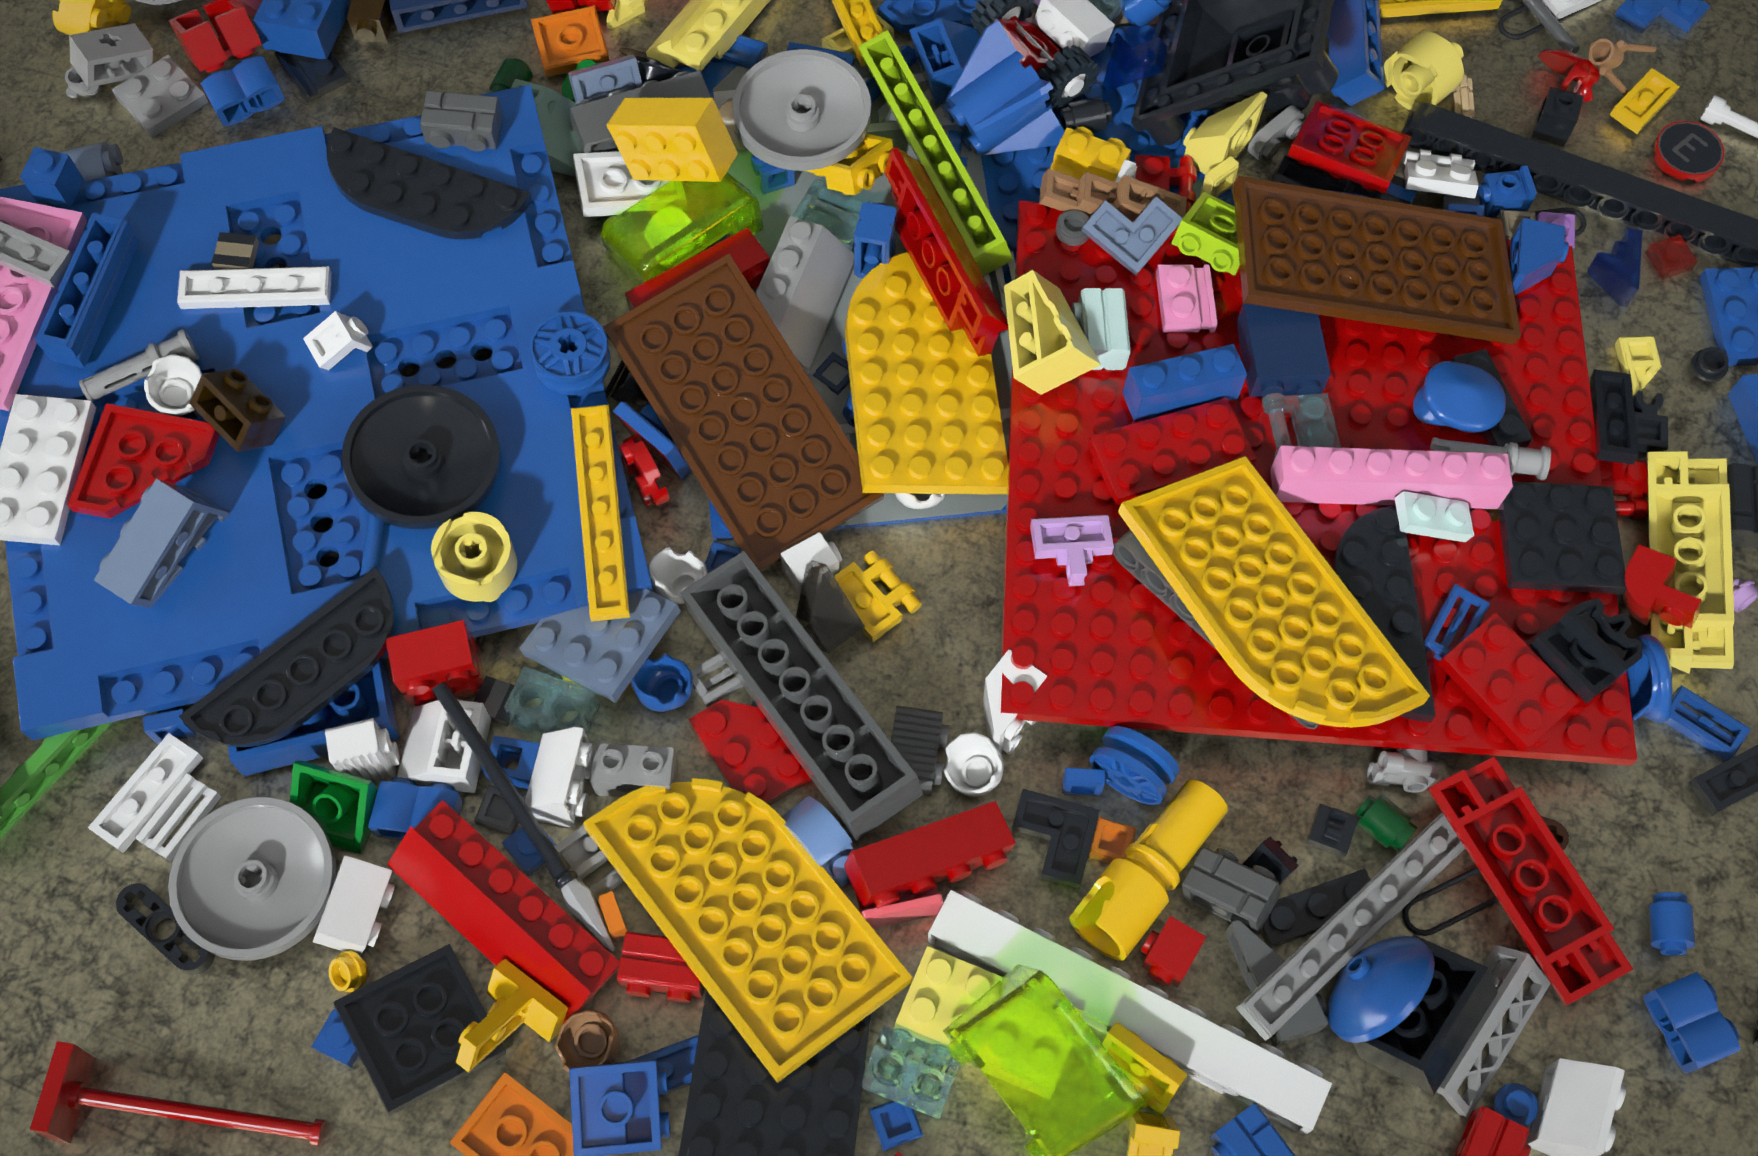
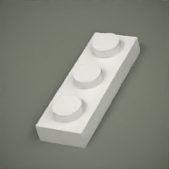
M168 733L88 828L124 853L185 774L188 773L190 775L202 761L203 757Z

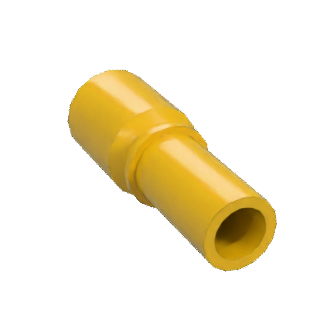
M1187 780L1155 822L1149 824L1137 841L1127 847L1125 851L1126 858L1113 859L1070 915L1069 920L1075 931L1098 952L1111 959L1124 961L1169 902L1167 890H1174L1180 882L1179 874L1228 812L1224 799L1207 784L1198 780Z

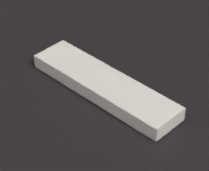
M329 266L180 271L177 303L181 309L330 305L332 273Z

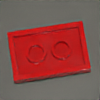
M1496 612L1438 662L1441 668L1521 752L1531 747L1581 701Z

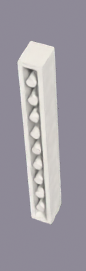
M950 890L928 932L927 943L960 960L1083 1010L1080 1021L1106 1035L1114 1024L1118 1022L1126 1029L1138 1034L1145 1043L1161 1055L1173 1060L1180 1069L1188 1074L1189 1078L1246 1107L1256 1102L1267 1118L1302 1136L1307 1135L1313 1130L1332 1085L1331 1082L1322 1078L1323 1073L1317 1068L1305 1063H1300L1297 1066L1283 1059L1284 1053L1279 1049L1265 1043H1261L1258 1046L1244 1039L1245 1034L1238 1028L1228 1024H1222L1220 1027L1207 1020V1015L1202 1010L1188 1004H1184L1181 1007L1169 1001L1168 994L1161 989L1151 985H1146L1144 988L1130 981L1131 976L1125 971L1114 966H1108L1106 969L1092 962L1093 957L1086 951L1077 947H1071L1069 950L1055 943L1056 938L1050 933L1039 928H1034L1031 931L1019 925V919L1011 913L1001 909L994 912L982 906L983 902L977 896L966 891H961L958 894Z

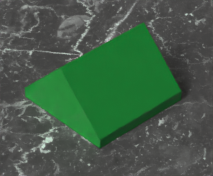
M296 760L293 763L289 802L302 808L321 825L327 833L332 846L361 854L371 834L368 826L378 788L371 780Z

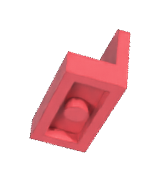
M937 884L934 889L925 894L914 896L913 892L899 896L900 899L895 904L886 905L878 909L876 905L862 909L856 896L859 912L873 929L938 915L943 905L942 894L938 893Z

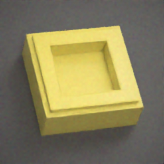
M1230 156L1206 173L1201 194L1205 191L1217 198L1231 188L1236 179L1239 162Z

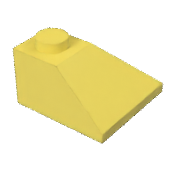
M1261 91L1208 117L1199 128L1193 127L1183 142V145L1186 146L1184 156H1191L1193 158V167L1206 175V173L1228 157L1232 156L1236 159L1254 137L1267 94Z

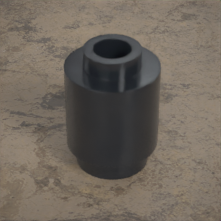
M1101 96L1068 103L1066 108L1060 109L1061 123L1064 131L1067 127L1073 130L1077 127H1085L1092 133L1107 130V123L1112 122L1110 104L1108 101L1103 102Z

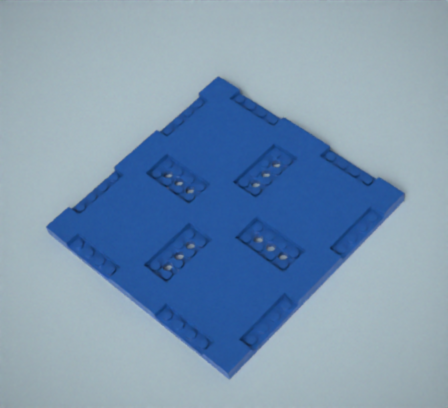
M531 85L481 94L482 96L499 97L503 119L499 131L497 149L485 148V150L477 152L468 149L466 146L450 145L448 148H437L425 142L420 124L422 115L344 130L531 193L532 202L515 222L503 230L500 226L494 230L481 233V238L460 240L440 237L371 214L353 205L339 191L330 173L327 162V145L331 133L325 134L323 126L180 153V163L84 181L71 209L36 201L25 184L0 189V197L82 212L87 219V223L92 213L121 218L128 221L133 230L132 232L135 233L140 242L85 368L49 360L43 349L37 344L16 394L87 400L79 385V380L86 379L144 353L148 344L154 342L157 345L177 336L178 331L184 329L198 353L199 360L193 362L200 367L202 374L238 368L286 416L273 444L270 446L237 452L219 435L210 464L174 483L197 491L230 512V515L224 522L216 519L202 536L207 542L200 550L192 547L178 564L182 567V572L151 608L131 605L94 581L100 570L99 566L102 559L112 551L120 538V531L123 525L133 517L141 502L110 519L72 512L70 509L61 545L5 541L18 657L13 658L20 728L21 732L34 741L73 730H81L196 703L362 578L360 572L369 512L359 504L347 483L342 465L343 443L351 423L365 406L379 396L401 387L435 385L455 390L477 403L490 418L498 437L500 468L491 492L473 512L489 514L498 519L504 526L516 553L517 571L510 586L495 601L472 602L462 600L447 590L433 562L431 544L439 527L432 529H407L384 522L377 570L385 580L393 600L395 617L391 637L464 620L475 638L535 624L541 618L589 605L571 408L608 405L603 381L593 390L580 395H561L550 391L538 380L529 353L532 333L536 326L548 316L560 312H580L586 314ZM87 223L85 225L83 232L87 230ZM220 232L253 235L259 241L253 269L272 268L278 264L286 265L287 268L329 266L332 273L330 305L181 309L177 303L180 271L215 270L212 265V259ZM274 234L281 235L280 241L276 244H264L268 236ZM335 311L349 317H357L368 329L366 336L373 348L368 352L355 348L330 370L320 368L303 338ZM488 349L492 351L491 357L485 361H477L473 358L478 350ZM444 357L456 359L455 364L451 368L442 369L437 366L439 360ZM414 364L420 367L418 373L414 376L405 377L401 375L402 369L407 365ZM147 377L92 402L96 410L81 468L106 403L160 413L147 400L146 392L144 391V380ZM11 408L9 411L0 409V448ZM196 410L192 411L197 413L195 420L207 422ZM611 420L628 594L643 589L653 592ZM316 485L327 487L325 495L321 498L311 499L308 497L312 487ZM330 518L333 520V525L328 531L324 533L314 531V526L320 519ZM328 552L339 554V559L333 566L324 567L320 565V559L324 554ZM387 649L381 657L382 659L389 658Z

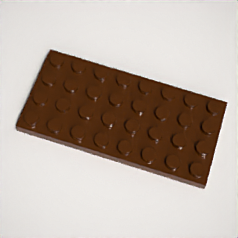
M1238 176L1234 182L1233 190L1243 303L1513 345L1521 337L1503 221L1501 219Z
M730 254L725 255L603 326L606 335L672 441L681 452L682 457L741 552L745 551L761 573L780 562L782 552L819 532L822 536L884 499L883 493H862L857 452Z

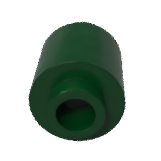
M517 58L505 59L489 87L490 93L511 89L515 79L531 82L533 74L527 63Z
M1383 794L1377 799L1369 795L1355 812L1361 818L1356 825L1385 848L1391 846L1397 852H1399L1418 828L1410 821L1412 819L1410 815Z

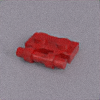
M1135 155L1134 163L1137 166L1135 179L1169 191V185H1179V193L1177 194L1187 198V214L1196 202L1193 184L1197 180V169L1193 167V158L1191 156H1183L1180 158V167L1170 168V157Z
M1636 459L1634 465L1599 460L1602 485L1612 487L1613 496H1624L1627 498V501L1614 500L1616 515L1629 516L1632 520H1644L1645 517H1648V502L1643 498L1648 497L1647 459Z

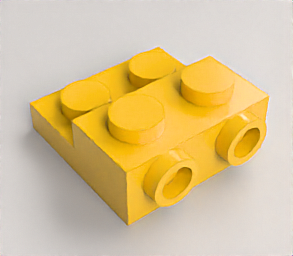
M1067 127L1055 150L1050 169L1077 179H1081L1085 172H1089L1115 182L1124 160L1129 161L1131 149L1126 148L1125 144L1117 138H1109L1105 141L1094 137L1093 133L1085 127H1077L1075 130Z
M866 134L861 144L843 160L821 169L807 170L806 172L813 173L816 176H825L827 189L839 191L845 195H856L862 189H871L875 179L881 177L885 172L889 154L893 148L892 139Z

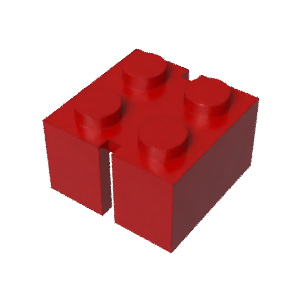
M213 0L202 5L217 36L209 21L203 22L196 8L168 20L187 57L200 72L206 70V72L216 71L225 65L224 61L228 60V57L233 55L237 58H244L256 51L255 47L262 44L244 6L237 0Z
M464 620L386 639L393 682L399 691L403 693L410 706H421L437 701L438 699L432 689L442 682L448 684L456 698H465L476 694L482 683H484L479 648Z

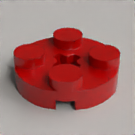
M638 434L624 439L623 443L618 445L622 454L620 456L621 461L629 476L636 474L637 477L635 479L639 486L637 491L645 507L648 508L652 505L657 507L669 501L666 487L660 489L657 483L661 475L642 440L639 441Z

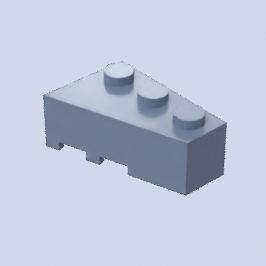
M156 478L154 483L142 494L141 504L133 517L123 525L120 531V538L114 548L102 559L99 566L100 570L94 581L131 605L151 608L182 572V567L178 565L192 547L200 550L207 542L202 537L216 519L224 522L230 515V512L195 490Z

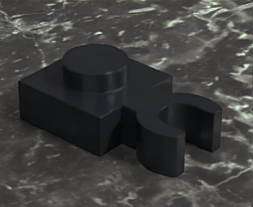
M1638 390L1633 397L1638 451L1646 453L1666 452L1668 449V416L1657 415L1664 402L1661 393H1657L1652 399L1651 404H1647L1643 401V392Z

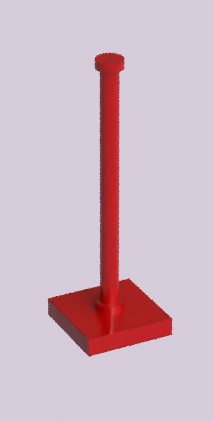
M57 1041L30 1126V1130L50 1140L71 1144L81 1107L86 1105L310 1140V1145L320 1146L326 1121L316 1118L313 1123L88 1088L96 1058L75 1044Z

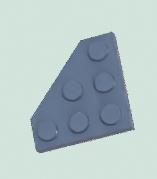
M643 589L628 594L630 618L591 622L589 605L541 618L519 649L523 656L616 703L681 611L677 603L648 589Z

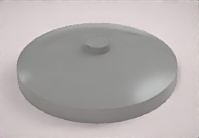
M810 49L783 51L759 61L740 80L733 98L734 125L744 146L760 160L787 170L807 171L821 169L843 160L863 141L871 120L870 94L865 81L856 69L837 56Z
M251 797L228 803L212 811L199 821L184 838L175 854L168 884L169 900L173 915L183 932L192 941L217 956L231 960L248 961L277 955L304 939L320 922L337 876L335 852L327 833L310 814L293 803L270 797Z

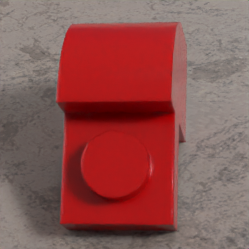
M1639 544L1625 571L1626 590L1623 593V600L1627 610L1637 621L1646 626L1654 613L1659 615L1668 624L1674 626L1683 625L1692 629L1699 616L1702 600L1669 587L1674 577L1677 559Z

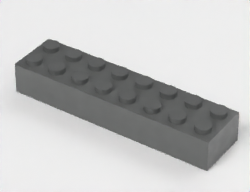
M742 551L680 592L690 615L856 841L923 795L916 773L745 551Z

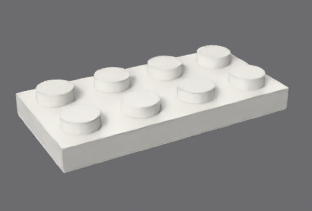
M15 394L0 448V540L61 545L70 511L67 504L80 472L96 410L92 401Z

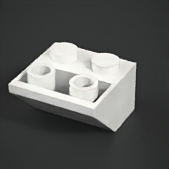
M1010 649L985 678L983 709L988 738L992 740L1001 754L1003 750L1008 755L1020 743L1022 735L1019 733L1024 724L1027 722L1030 725H1034L1037 721L1020 720L1016 718L1017 714L1001 713L1002 673L1013 684L1019 681L1029 683L1033 687L1034 693L1047 678V675L1034 666L1028 669L1016 668L1011 662L1012 651Z
M439 700L414 707L397 777L411 779L416 783L415 786L431 787V783L441 782L455 788L454 791L475 793L481 764ZM458 700L485 742H487L491 718L484 704Z
M572 727L542 735L525 803L540 823L576 829L578 817H584L586 814L589 795L585 793L591 774L593 745L589 743L584 728Z
M1562 1058L1547 1065L1537 1098L1538 1113L1530 1124V1132L1526 1143L1531 1145V1148L1550 1156H1599L1604 1154V1152H1608L1616 1135V1128L1611 1126L1614 1112L1620 1109L1626 1095V1086L1622 1085L1625 1070L1613 1066Z

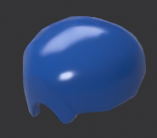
M664 654L663 657L657 660L647 658L631 683L640 702L645 707L653 711L664 712L679 708L689 700L693 693L694 678L685 662Z

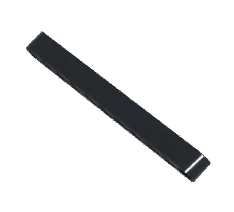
M1421 102L1415 104L1411 108L1401 133L1412 136L1408 145L1412 148L1431 150V154L1449 156L1451 153L1461 154L1464 159L1475 160L1474 170L1485 174L1516 171L1521 166L1528 165L1536 192L1741 266H1758V219L1430 103Z

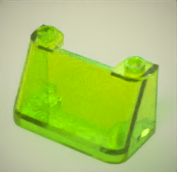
M727 172L721 182L669 181L623 213L607 219L603 224L601 239L604 247L637 287L695 256L728 233L732 236L738 233L739 230H744L748 227L752 234L755 235L763 230L764 227L758 199L746 186Z
M1017 964L943 1030V1033L950 1041L946 1047L954 1059L962 1066L969 1063L979 1069L1027 1131L1024 1135L1028 1143L1024 1146V1149L1029 1156H1072L1132 1117L1145 1105L1141 1094L1060 988L1047 974L1039 969Z

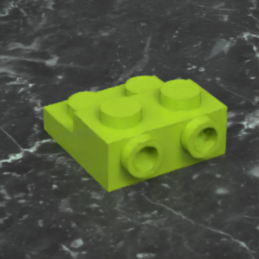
M1203 191L1181 220L1171 244L1179 247V250L1187 256H1197L1210 263L1214 270L1228 272L1235 276L1240 269L1235 207Z

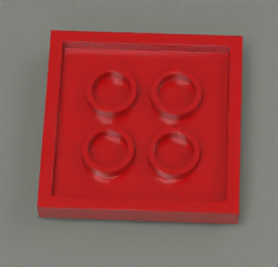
M1316 101L1293 141L1288 156L1296 159L1302 165L1315 166L1328 171L1335 178H1346L1361 184L1363 188L1369 191H1380L1386 194L1412 136Z

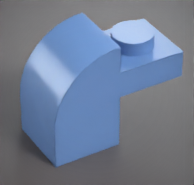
M810 796L806 797L781 816L786 821L784 825L813 860L827 871L841 889L850 882L844 864L850 852L854 850L850 844L853 841L835 817L820 802Z

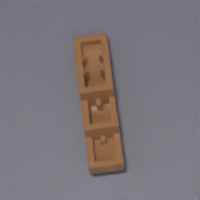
M1048 168L1042 176L1039 204L1064 212L1079 210L1091 218L1106 200L1131 222H1134L1155 197H1158L1183 218L1186 215L1187 198L1126 175L1116 183L1089 172H1085L1081 179H1077Z

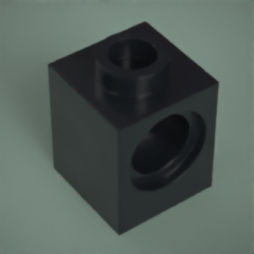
M1550 87L1538 111L1531 138L1564 147L1578 121L1584 96Z

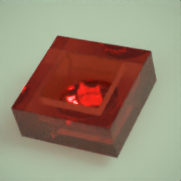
M1681 235L1650 244L1645 251V254L1662 280L1693 270L1698 263Z

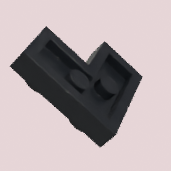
M1022 789L1012 830L1050 840L1041 878L1080 889L1100 810Z

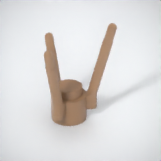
M1603 38L1589 45V59L1592 64L1600 67V75L1605 76L1625 96L1629 90L1613 73V69L1623 62L1625 51L1653 53L1656 51V47L1646 44L1627 43L1623 40L1616 43Z

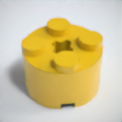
M58 0L60 1L59 12L53 10V22L59 32L67 35L116 27L120 23L125 24L128 22L131 15V7L126 4V0Z

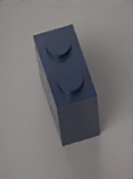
M1243 303L1236 326L1243 365L1247 372L1246 381L1249 397L1263 396L1264 398H1276L1287 395L1311 397L1322 394L1331 373L1319 315Z

